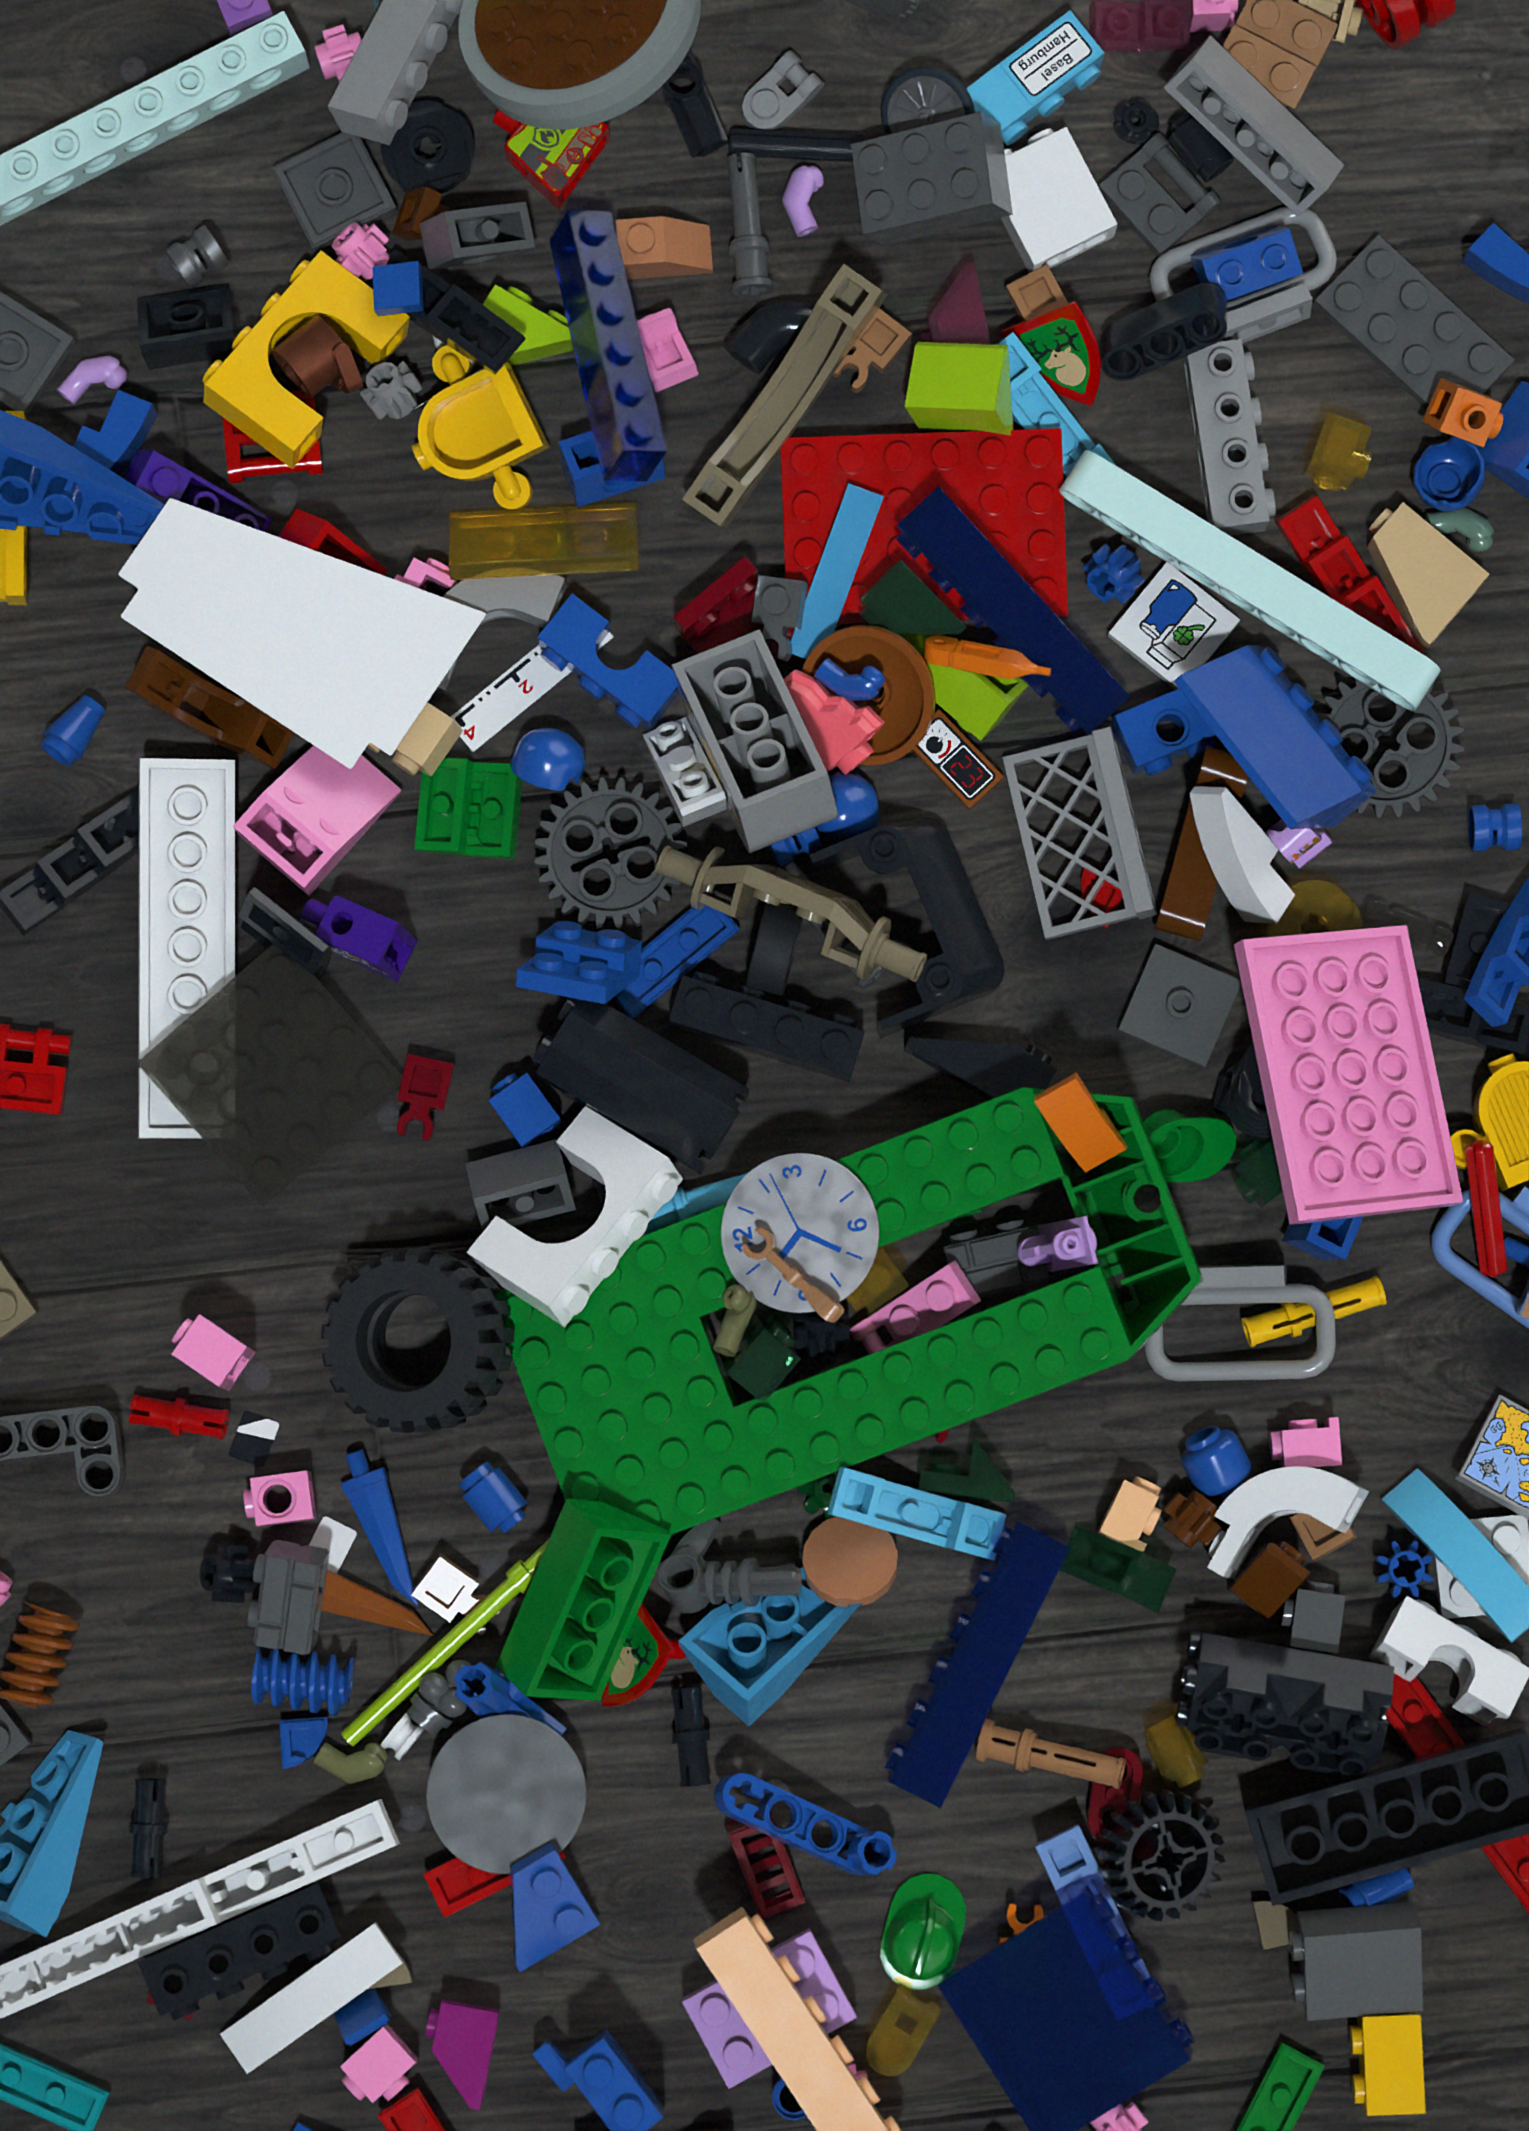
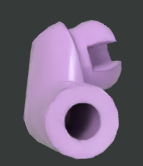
M800 166L791 173L782 197V203L798 237L808 235L818 228L808 204L812 193L816 192L819 187H822L824 181L822 172L815 166Z
M110 355L85 359L73 369L56 390L74 405L92 384L104 382L111 389L119 388L127 378V371L119 365L120 361Z

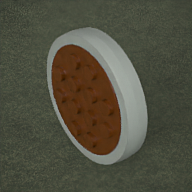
M463 0L458 23L460 48L476 85L501 112L510 118L526 125L544 129L566 130L582 128L610 120L629 111L655 93L671 77L685 58L696 35L700 20L701 0Z

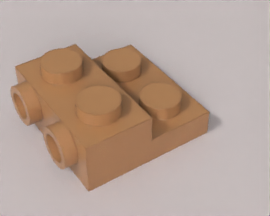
M1247 0L1223 48L1285 108L1288 105L1297 109L1339 24L1292 0Z

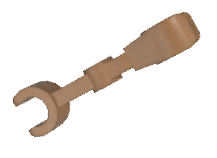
M756 1228L755 1231L766 1239V1247L762 1252L756 1253L752 1247L743 1242L742 1250L745 1255L754 1260L767 1259L783 1274L782 1277L795 1288L798 1287L804 1293V1298L825 1321L836 1322L844 1313V1307L827 1292L811 1285L805 1280L806 1277L800 1270L793 1265L790 1266L775 1252L776 1239L770 1231Z

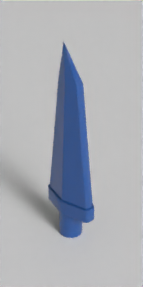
M363 1449L346 1455L345 1458L353 1479L340 1483L342 1490L347 1495L392 1587L418 1607L417 1599L411 1595L414 1587L387 1482L388 1476L385 1467L371 1471Z

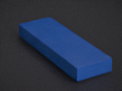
M707 905L700 911L691 908L641 950L639 977L613 997L614 1001L629 1018L636 1019L680 982L682 976H687L740 931L739 926L729 915Z

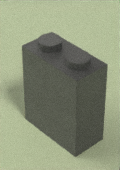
M1413 1902L1297 1912L1298 1931L1290 1932V1949L1292 1960L1299 1961V1972L1291 1973L1293 2000L1294 2002L1303 2003L1307 2021L1423 2011L1421 1926Z

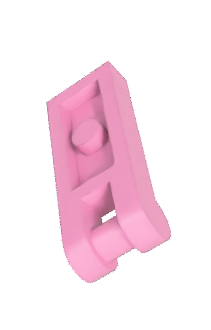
M955 1260L849 1329L850 1335L855 1342L861 1341L870 1355L944 1326L979 1303L981 1299ZM883 1325H885L894 1339L888 1345L884 1344L876 1331Z

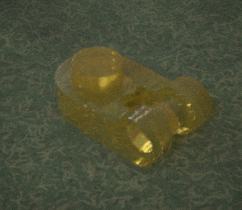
M901 1983L892 1995L866 2045V2057L870 2066L877 2073L885 2076H897L908 2069L942 2010V2007L931 2001L925 2004L913 1997V1990ZM901 2013L917 2021L910 2034L895 2025Z

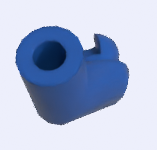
M829 658L823 662L814 675L816 679L835 694L844 696L851 701L873 699L879 694L878 689L885 683L884 675L871 665L864 667L860 675H849Z

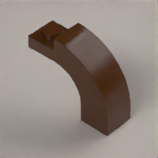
M146 646L125 686L126 689L145 700L146 705L183 727L232 752L274 769L277 768L295 734L245 699L213 685L161 651Z

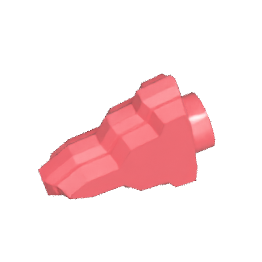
M796 669L783 679L827 773L837 766L844 775H847L875 752L867 741L880 730L885 722L868 705L858 707L853 701L844 696L830 694L819 680Z

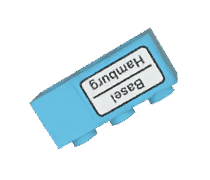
M1069 10L966 89L973 101L975 113L982 112L1001 124L1003 141L1006 145H1010L1024 135L1028 130L1026 124L1036 116L1041 114L1045 118L1054 113L1064 103L1065 99L1063 96L1077 86L1079 90H1083L1091 85L1101 75L1099 69L1102 66L1104 52Z

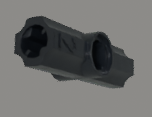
M688 50L681 64L661 86L663 100L673 114L691 158L705 157L717 152L721 147L728 144V138L703 83L702 71L695 64L690 50ZM677 79H688L695 85L692 91L685 94L676 93L670 86Z

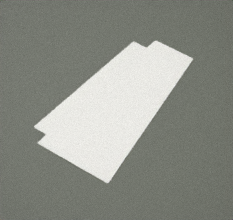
M172 498L165 504L119 572L120 577L138 588L137 593L122 613L121 618L349 769L353 768L369 743H372L388 755L394 753L486 616L485 612Z

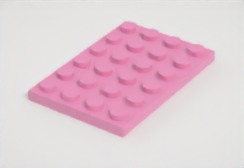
M1407 925L1243 939L1235 943L1234 948L1289 1224L1448 1207L1462 1203L1463 1197Z

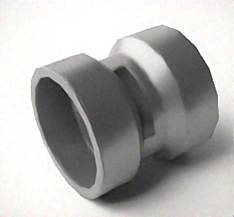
M205 225L193 231L191 239L185 243L176 242L165 249L168 258L189 289L200 284L203 275L210 271L218 272L229 265L227 258ZM195 249L198 251L199 255L201 256L204 262L200 261V259L194 252Z

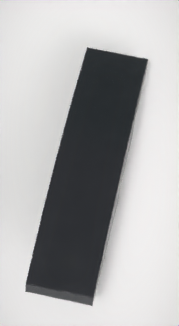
M394 248L389 254V260L386 265L413 261ZM423 266L424 311L406 313L410 316V320L455 351L496 375L525 341L524 335L457 285L451 286L426 266ZM373 278L370 280H366L365 284H367L372 289Z
M138 790L76 830L73 838L38 860L34 869L0 890V907L22 936L65 908L138 853Z
M1418 978L1429 1033L1507 1055L1514 1053L1515 1057L1529 1060V1006L1514 1003L1507 1024L1492 1027L1464 1000L1467 989Z

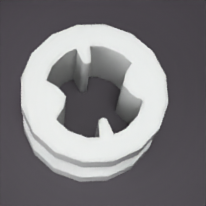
M406 1712L380 1746L384 1749L392 1748L395 1751L394 1757L400 1760L424 1729L419 1725L413 1724L411 1717Z

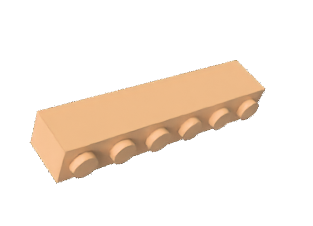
M740 1907L693 1939L696 1949L817 2131H902L892 2115L883 2120L874 2106L881 2099L867 2077L864 2075L857 2080L847 2064L852 2062L854 2058L840 2036L837 2035L830 2039L821 2026V2023L826 2021L827 2017L815 1998L810 1995L803 1999L795 1987L794 1983L801 1978L785 1954L777 1959L767 1943L774 1939L759 1914L750 1918L744 1908Z

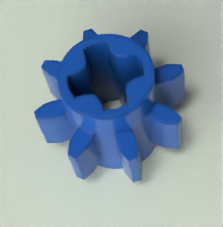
M1104 544L1093 553V558L1083 566V570L1089 573L1087 576V589H1090L1096 597L1102 599L1103 603H1106L1115 596L1121 604L1125 603L1135 594L1134 590L1144 582V578L1139 575L1141 560L1130 550L1126 549L1123 544L1113 552L1109 546Z
M1396 1541L1389 1542V1549L1392 1554L1387 1558L1377 1556L1374 1559L1378 1564L1383 1565L1384 1573L1379 1575L1375 1581L1376 1583L1388 1581L1393 1585L1390 1597L1396 1598L1400 1594L1402 1587H1407L1412 1597H1418L1419 1590L1416 1585L1420 1581L1433 1582L1434 1580L1431 1575L1425 1573V1564L1430 1563L1433 1557H1420L1416 1553L1418 1548L1417 1541H1411L1406 1551H1401L1399 1544ZM1398 1557H1401L1404 1562L1412 1561L1414 1563L1415 1569L1409 1572L1410 1581H1407L1405 1577H1395L1393 1569L1399 1566Z

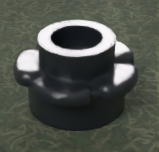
M1134 99L1130 104H1121L1114 114V119L1116 120L1114 130L1121 140L1129 144L1138 145L1148 142L1152 138V133L1156 132L1159 127L1158 114L1151 110V105L1141 99ZM1138 118L1141 123L1134 125L1132 119Z

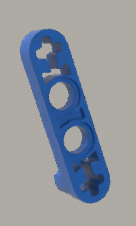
M746 1773L726 1775L715 1787V1804L719 1811L727 1817L847 1873L857 1876L878 1875L882 1870L891 1869L896 1862L897 1852L892 1847V1838L886 1833L865 1829L753 1775ZM743 1784L742 1793L745 1796L754 1800H762L757 1807L750 1803H741L734 1806L736 1798L730 1794V1789L740 1787ZM777 1801L787 1804L791 1811V1820L783 1829L775 1827L770 1820V1809ZM820 1820L829 1824L833 1834L832 1841L825 1848H819L815 1845L811 1836L813 1826ZM845 1843L849 1844L848 1850H841ZM865 1846L866 1851L872 1855L870 1862H867L864 1858Z

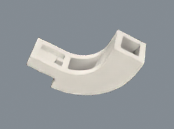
M1283 1467L1261 1473L1234 1490L1215 1513V1517L1229 1524L1230 1527L1227 1532H1219L1212 1542L1208 1552V1556L1212 1557L1207 1568L1223 1577L1234 1580L1260 1532L1269 1523L1284 1515L1308 1514L1337 1531L1347 1533L1369 1491L1341 1476L1311 1467Z

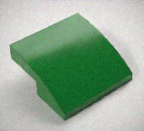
M444 758L431 777L422 772L414 850L451 856L515 860L523 780L512 772L510 764L478 763L460 758Z

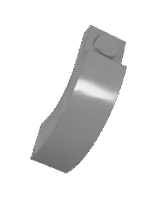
M509 565L477 572L453 586L443 597L485 612L486 616L479 626L494 619L514 618L545 628L557 613L567 587L565 578L548 571L528 566ZM459 656L439 684V688L447 689Z

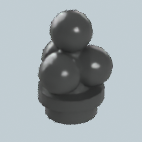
M466 1660L452 1661L446 1669V1678L435 1672L426 1674L421 1678L419 1691H416L410 1699L412 1705L407 1710V1714L419 1726L433 1735H437L442 1727L448 1729L454 1721L453 1717L461 1716L467 1708V1705L455 1696L456 1682L454 1680L455 1675L463 1665L472 1666Z

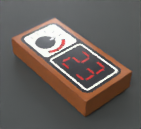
M940 710L934 713L927 734L912 750L919 760L968 811L1004 778Z

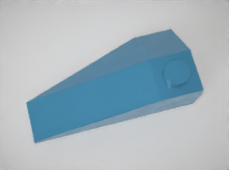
M803 1567L800 1568L802 1587L798 1594L760 1596L759 1603L756 1606H745L742 1600L731 1606L725 1603L711 1610L679 1640L680 1648L712 1694L748 1727L787 1691L861 1605L859 1603L849 1604V1607H840L820 1599L808 1586Z
M67 1730L32 1774V1788L18 1805L10 1802L1 1813L5 1822L0 1827V1920L14 1927L47 1937L69 1894L104 1743L98 1738Z

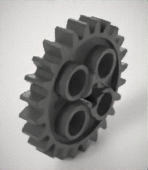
M1355 678L1356 687L1350 689L1342 682L1338 683V689L1342 695L1340 700L1329 696L1325 697V703L1332 710L1330 714H1316L1321 721L1326 719L1331 722L1342 735L1343 741L1348 737L1358 736L1367 743L1368 751L1360 759L1366 765L1379 748V741L1375 737L1378 734L1387 737L1407 709L1391 701L1396 708L1394 717L1386 722L1374 720L1368 711L1370 704L1374 700L1386 697ZM1434 682L1414 711L1412 718L1397 735L1395 744L1399 750L1396 752L1391 749L1385 751L1371 772L1372 778L1369 781L1377 791L1358 807V815H1362L1368 806L1371 805L1375 806L1378 820H1381L1386 807H1392L1395 817L1401 819L1402 807L1406 804H1409L1416 814L1420 813L1419 799L1421 797L1435 804L1437 802L1436 794L1433 791L1435 785L1449 790L1451 784L1443 774L1444 772H1459L1460 767L1449 759L1450 756L1464 753V747L1452 743L1453 738L1464 734V728L1449 725V722L1459 714L1458 709L1443 710L1442 706L1447 701L1449 695L1445 692L1433 697L1430 693ZM1425 726L1433 732L1434 742L1429 748L1417 750L1408 743V732L1413 727ZM1397 764L1405 770L1406 780L1399 787L1389 788L1381 783L1379 779L1380 770L1385 765Z
M602 777L599 780L598 791L592 792L589 786L582 782V796L578 799L568 791L564 792L567 804L565 809L551 804L550 811L556 818L554 823L549 821L540 822V828L549 834V837L536 839L534 844L536 848L546 851L547 855L534 859L535 867L548 868L549 871L539 878V883L541 886L555 885L548 895V900L555 902L564 898L565 902L561 910L562 915L566 916L574 909L579 910L578 924L581 926L587 922L590 916L596 917L598 931L604 928L607 919H613L616 929L622 931L623 918L630 917L632 922L639 927L641 926L639 912L645 910L654 918L657 917L658 913L654 902L658 899L670 905L672 898L665 890L666 887L680 888L682 885L679 881L656 873L658 859L667 845L680 852L687 850L686 842L673 840V837L683 830L682 824H667V821L674 813L673 808L669 806L658 811L656 807L660 800V794L656 792L645 800L642 798V783H638L630 793L626 792L624 778H619L615 790H609L606 780ZM627 813L635 817L638 823L632 833L620 835L613 831L611 822L619 814ZM583 830L592 835L594 838L593 844L588 850L575 852L568 847L567 840L575 831ZM640 838H650V843L645 846L621 851L618 854L619 862L610 865L606 858L588 865L581 871L573 872L571 870L572 865L576 863L587 862L603 856V847L605 845L611 844L614 850H620L633 844ZM636 857H647L655 865L652 874L642 879L632 876L628 871L630 862ZM603 874L611 881L608 891L600 896H594L586 892L584 884L589 876Z

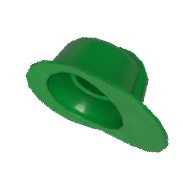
M1162 1109L1154 1112L1143 1121L1166 1183L1193 1182L1207 1179L1218 1173L1230 1161L1236 1149L1234 1130L1231 1125L1222 1119L1212 1117L1188 1118L1175 1110Z
M920 1874L909 1878L897 1889L891 1902L881 1939L880 1958L884 1970L890 1978L907 1989L924 1990L938 1985L949 1975L955 1964L966 1921V1905L962 1893L952 1881L938 1874Z

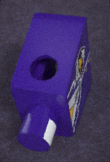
M337 895L332 899L330 905L311 898L306 903L300 917V923L315 930V935L329 945L333 953L395 983H398L418 943L399 922Z

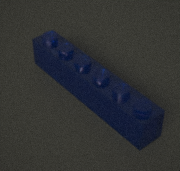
M568 209L549 243L603 481L647 482L666 454L667 448L612 212Z
M936 486L895 524L902 532L895 539L914 559L922 554L931 563L933 568L927 574L946 594L951 589H954L963 598L965 603L959 609L978 629L985 623L995 633L997 638L991 642L993 646L1016 650L1034 664L1051 668L1050 676L1030 674L1025 675L1023 679L1041 698L1049 692L1061 706L1054 713L1073 733L1081 727L1089 735L1130 697L939 486Z
M1016 1521L1013 1529L1006 1526L1003 1527L992 1549V1552L998 1554L999 1557L991 1572L982 1569L970 1595L978 1599L970 1615L963 1612L960 1613L950 1633L949 1638L956 1641V1644L948 1659L941 1655L937 1659L927 1680L935 1686L927 1702L918 1698L906 1722V1725L912 1727L913 1730L905 1745L896 1742L884 1768L892 1771L888 1778L890 1783L939 1808L942 1807L1070 1547L1019 1521Z

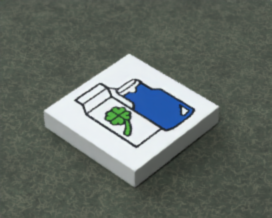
M1166 562L1110 630L1108 637L1174 690H1177L1179 688L1174 680L1181 674L1206 664L1238 625L1240 619L1174 566Z

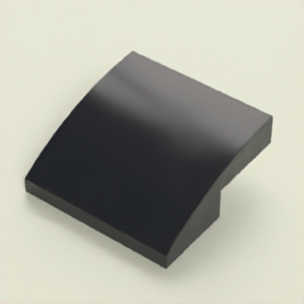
M254 887L248 893L239 917L243 919L241 928L314 986L326 973L332 956L331 947Z

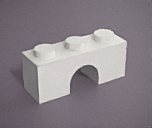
M1408 1596L1391 1612L1368 1657L1376 1663L1393 1666L1394 1673L1408 1682H1411L1421 1672L1428 1661L1435 1660L1447 1664L1456 1673L1460 1685L1459 1693L1452 1708L1493 1732L1510 1716L1529 1678V1667L1522 1664L1515 1654L1491 1646L1481 1640L1478 1634L1471 1628L1452 1623L1437 1614L1436 1609L1429 1603L1422 1600H1414Z

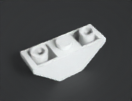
M686 717L674 722H666L655 730L643 734L670 802L683 827L727 809V799L724 790Z

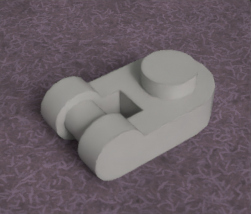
M792 50L785 53L774 67L745 95L742 104V114L748 128L757 130L781 129L823 88L825 83L815 73L809 74L800 65L802 60ZM786 79L797 88L789 97L779 88Z

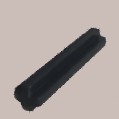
M733 128L729 132L728 152L729 155L737 154L738 157H741V153H752L758 158L853 162L851 144L865 141V137L861 134Z

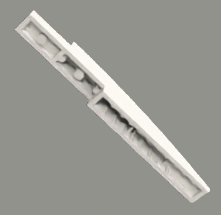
M382 1799L1 1965L0 2019L399 1845L400 1842Z

